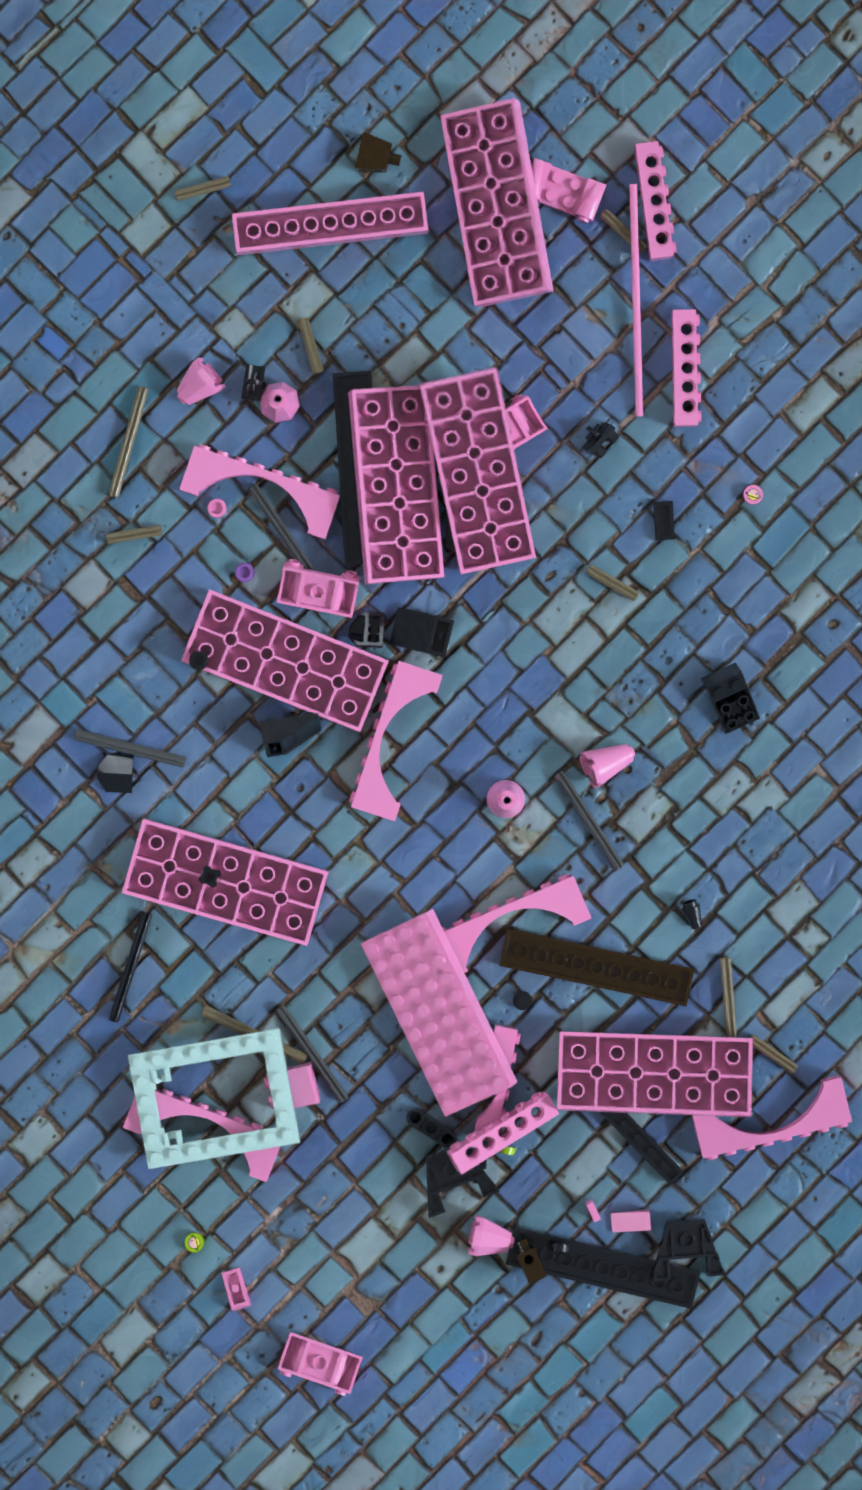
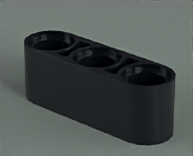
M413 1107L408 1110L407 1122L412 1127L445 1148H449L456 1142V1135L452 1129L420 1108ZM413 1112H417L421 1118L419 1121L414 1122L410 1119V1115ZM428 1123H434L437 1126L434 1132L426 1130ZM446 1133L451 1134L453 1137L448 1143L442 1140V1136Z

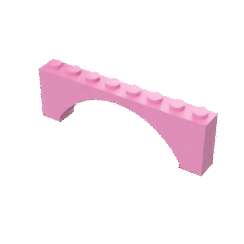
M202 444L199 447L194 446L179 489L180 491L199 497L200 492L207 487L227 478L253 476L269 480L282 487L297 502L306 518L309 528L307 534L326 540L340 500L337 490L328 487L326 490L320 489L319 484L311 481L308 484L303 483L301 478L293 475L290 478L282 476L283 472L272 469V472L264 470V465L258 463L250 465L246 463V459L237 456L235 459L229 458L228 453L220 450L217 453L212 452L210 447Z
M401 661L398 662V665H393L391 675H394L392 683L388 682L385 693L388 694L387 699L381 702L379 711L382 714L380 719L376 718L373 729L376 730L374 737L370 736L367 748H370L368 756L364 755L361 766H364L362 774L358 773L355 784L358 785L356 792L352 791L349 802L352 803V808L392 821L396 820L401 803L397 802L390 793L381 772L379 753L382 736L390 720L404 705L422 695L431 692L437 694L443 676Z
M569 874L558 877V882L553 884L551 881L540 885L541 889L537 891L530 889L522 893L523 897L518 899L515 896L505 900L506 904L502 906L495 904L487 908L488 912L483 914L480 911L470 915L471 919L455 921L452 923L453 927L448 929L445 926L442 927L464 973L468 972L466 967L468 957L478 936L492 921L508 912L529 908L543 909L564 916L572 921L574 926L591 919L574 876H569Z
M837 1075L821 1079L818 1094L809 1108L792 1123L773 1131H745L723 1122L716 1116L691 1115L702 1158L713 1160L718 1158L720 1154L725 1153V1156L736 1154V1150L744 1149V1151L755 1149V1146L760 1144L765 1147L773 1145V1141L781 1140V1142L790 1141L793 1136L797 1135L807 1137L811 1135L810 1132L817 1130L818 1133L829 1131L830 1127H847L848 1123L852 1122L842 1078Z
M165 1088L155 1090L160 1120L180 1115L199 1116L219 1124L230 1134L263 1128L262 1125L252 1122V1125L246 1123L245 1119L240 1116L230 1117L224 1110L216 1109L214 1111L209 1109L208 1104L198 1102V1104L193 1103L191 1098L181 1095L177 1097L173 1095L174 1092ZM134 1097L123 1128L141 1135V1125L136 1098ZM280 1146L244 1152L250 1168L249 1176L267 1182Z

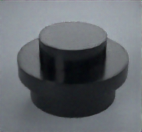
M195 651L189 657V664L195 670H202L208 665V656L202 651Z
M519 991L513 997V1004L519 1010H526L532 1004V997L526 991Z

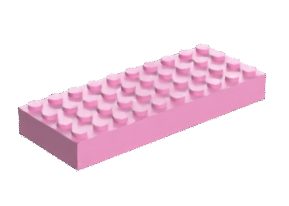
M513 98L440 115L474 306L484 307L554 292L520 101Z
M492 367L419 383L460 573L465 574L536 558L497 368Z
M420 385L351 390L348 392L365 584L443 578L444 566L434 451Z
M210 589L181 659L182 662L189 664L190 655L195 651H202L208 656V665L202 670L305 711L313 712L314 714L318 713L323 718L358 732L362 730L389 660Z
M144 818L122 893L307 946L329 871ZM205 866H210L211 869L220 870L221 876L217 879V886L214 888L199 882V877L202 876Z
M433 909L361 943L445 1117L504 1091L517 1082Z
M560 1032L557 1110L750 1117L753 1038Z

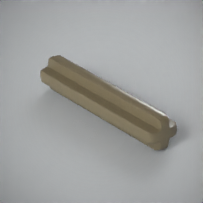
M226 176L175 190L176 200L181 201L231 186L230 179Z
M608 209L604 210L600 215L601 219L631 245V230ZM638 238L639 254H642L647 249V245Z
M299 319L298 325L313 374L323 372V366L309 319Z
M161 525L107 533L106 542L112 544L160 536L163 533Z
M590 565L586 571L589 576L632 601L636 600L639 594L638 591L599 568Z
M754 1034L749 1037L753 1038L754 1048L793 1074L796 1071L797 1064Z

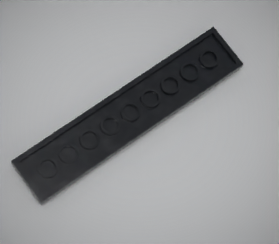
M371 371L333 373L345 565L363 564L348 392L358 389H372Z
M514 1226L512 1234L514 1245L513 1248L508 1250L506 1265L522 1268L517 1258L520 1252L516 1243L527 1239L530 1248L536 1249L548 1275L692 1309L701 1273L699 1270L669 1263L670 1280L653 1282L651 1277L656 1262L654 1259ZM566 1243L569 1245V1252L549 1251L550 1244ZM527 1255L525 1258L527 1263L532 1264L533 1259L531 1255Z

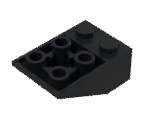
M398 607L389 644L445 658L454 620Z
M736 662L701 678L725 734L760 719L743 673Z
M313 712L305 713L302 716L288 715L282 719L269 718L261 722L263 743L267 757L286 755L322 731L319 715Z

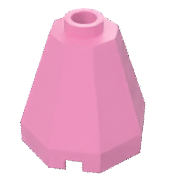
M201 357L192 362L177 388V397L183 404L191 405L221 392L226 387L225 384H220L223 380L209 363L206 365L202 363L204 359Z
M284 382L267 385L261 395L260 407L262 415L274 423L291 420L300 407L297 391ZM276 398H282L280 402H275Z
M475 1215L476 1221L472 1223L469 1244H471V1248H468L469 1255L481 1256L508 1252L509 1248H513L514 1237L511 1236L512 1233L484 1216Z

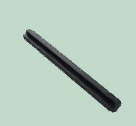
M143 912L109 1016V1020L118 1023L152 919V914Z

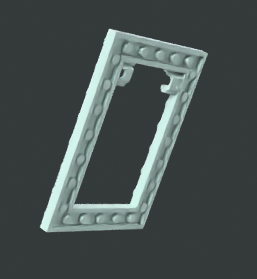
M280 1028L128 1055L148 1169L300 1143ZM264 1052L277 1123L276 1127L184 1143L181 1130L164 1132V1127H161L155 1090L157 1089L156 1084L172 1081L171 1067ZM163 1069L164 1074L158 1075L157 1070ZM170 1139H176L177 1144L171 1145Z

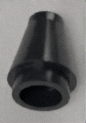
M696 899L683 902L681 910L691 929L701 927L700 903H697Z

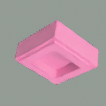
M592 1199L587 1201L585 1204L593 1221L601 1220Z

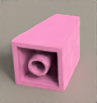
M312 1062L287 1067L294 1108L320 1103L321 1098ZM266 1074L267 1077L264 1078L265 1087L270 1089L268 1074ZM269 1096L270 1107L273 1108L272 1096Z

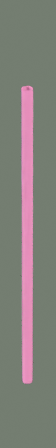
M629 184L636 417L643 416L638 202L637 184Z

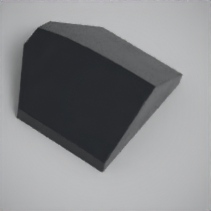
M358 612L355 620L349 627V639L356 647L383 648L385 613Z
M107 754L99 764L97 779L106 792L132 793L134 755Z

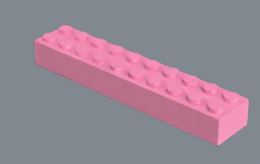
M424 192L232 214L237 255L428 234Z

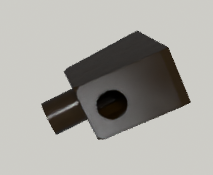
M363 132L355 171L386 173L388 164L400 165L402 155L391 153L392 143Z
M527 1239L517 1242L516 1245L520 1252L517 1258L528 1283L531 1284L548 1276L536 1249L530 1248ZM527 1255H531L533 1259L532 1264L527 1263L525 1259Z

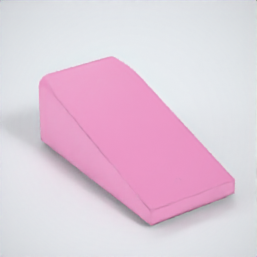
M649 1209L611 1213L612 1232L651 1230Z
M240 1267L221 1273L231 1310L236 1311L252 1306Z

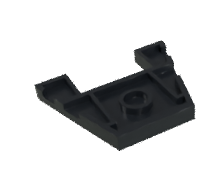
M450 1148L426 1157L429 1218L445 1213V1208L439 1195L440 1192L475 1179L483 1198L498 1193L499 1188L479 1164L460 1174L455 1169L446 1152ZM466 1150V1156L470 1155L469 1151Z
M705 1219L666 1221L651 1281L670 1280L669 1260L706 1257V1273L708 1277L725 1275V1270L720 1263V1257L715 1250Z

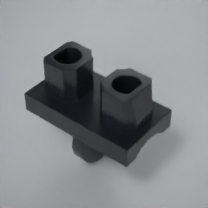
M246 364L241 399L261 402L266 367Z
M607 422L602 427L599 424L594 428L588 426L586 430L589 434L585 439L589 442L584 449L602 458L607 452V449L602 446L604 441L607 440L613 444L619 438L614 431L615 427Z

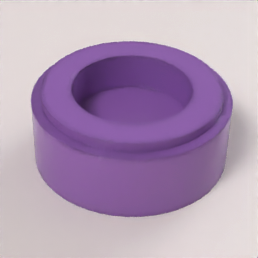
M241 563L235 569V576L241 582H249L254 577V569L248 563Z

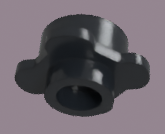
M205 866L202 876L199 877V882L214 888L217 886V879L221 876L220 870L211 869L210 866Z

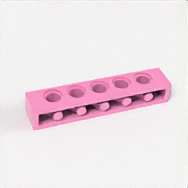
M658 141L635 144L634 150L649 261L671 259L674 253H676V243L671 238V234H674L673 222H669L668 216L671 215V205L666 201V196H669L668 185L664 184L663 177H666L665 165L661 164V158L664 157L663 147L659 146ZM653 159L656 162V166L648 167L645 161ZM656 178L658 185H649L648 179ZM651 198H660L661 204L658 206L653 205ZM661 216L664 222L661 225H657L654 223L653 218ZM664 235L666 242L663 244L658 243L656 236Z
M696 309L673 310L671 312L673 427H697L698 422H701V410H698V403H701V391L697 390V384L701 383V373L697 372V364H700V353H697V345H700V334H696V326L700 325V316L696 314ZM683 325L690 327L691 333L689 335L681 332ZM684 344L689 345L691 353L684 354L681 346ZM689 364L692 368V371L690 373H684L682 371V365ZM689 383L692 386V391L689 393L684 392L682 384ZM684 402L691 403L692 411H684L682 404Z
M545 1092L533 1094L531 1096L532 1099L517 1104L514 1110L502 1113L498 1120L483 1125V1129L477 1133L472 1132L466 1136L464 1141L452 1144L446 1152L455 1169L460 1174L465 1173L559 1115L549 1094ZM537 1107V1108H538L537 1113L532 1116V1115H531V1110H532V1108ZM521 1117V1123L515 1126V1119ZM505 1127V1133L499 1136V1129ZM485 1137H489L488 1144L483 1146L482 1140ZM472 1147V1153L466 1156L467 1148Z

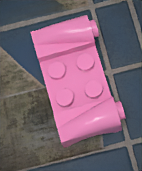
M534 158L531 167L538 203L575 216L580 222L592 223L606 184L590 178H583L554 167L548 162Z
M519 394L512 399L513 403L505 409L513 449L548 429L528 395L523 396Z
M289 559V561L284 563L277 603L352 618L360 576L356 572L347 570L339 576L304 569V566L296 559Z
M290 1332L277 1369L281 1370L280 1374L291 1377L293 1374L334 1388V1393L345 1396L346 1393L351 1394L363 1357Z

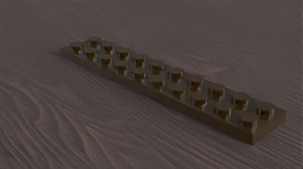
M507 928L499 966L686 1007L695 970L694 968Z

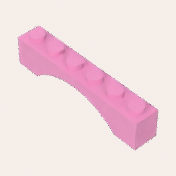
M495 1024L494 1035L511 1067V1063L515 1064L517 1052H514L515 1044L519 1045L521 1034L517 1033V1028ZM506 1089L495 1094L489 1106L476 1117L474 1132L477 1133L483 1129L482 1127L486 1123L498 1120L499 1116L506 1112L503 1104L504 1101H508L510 1090ZM502 1127L498 1131L499 1136L502 1133ZM485 1137L482 1141L489 1142V1137Z

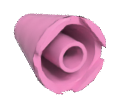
M627 744L584 751L580 753L582 755L580 756V762L585 776L589 775L592 779L589 781L594 788H598L632 763L635 752L632 746Z
M510 780L496 782L487 794V804L490 811L500 818L516 816L522 810L525 803V795L522 788ZM507 796L510 797L511 802L505 804L503 799Z

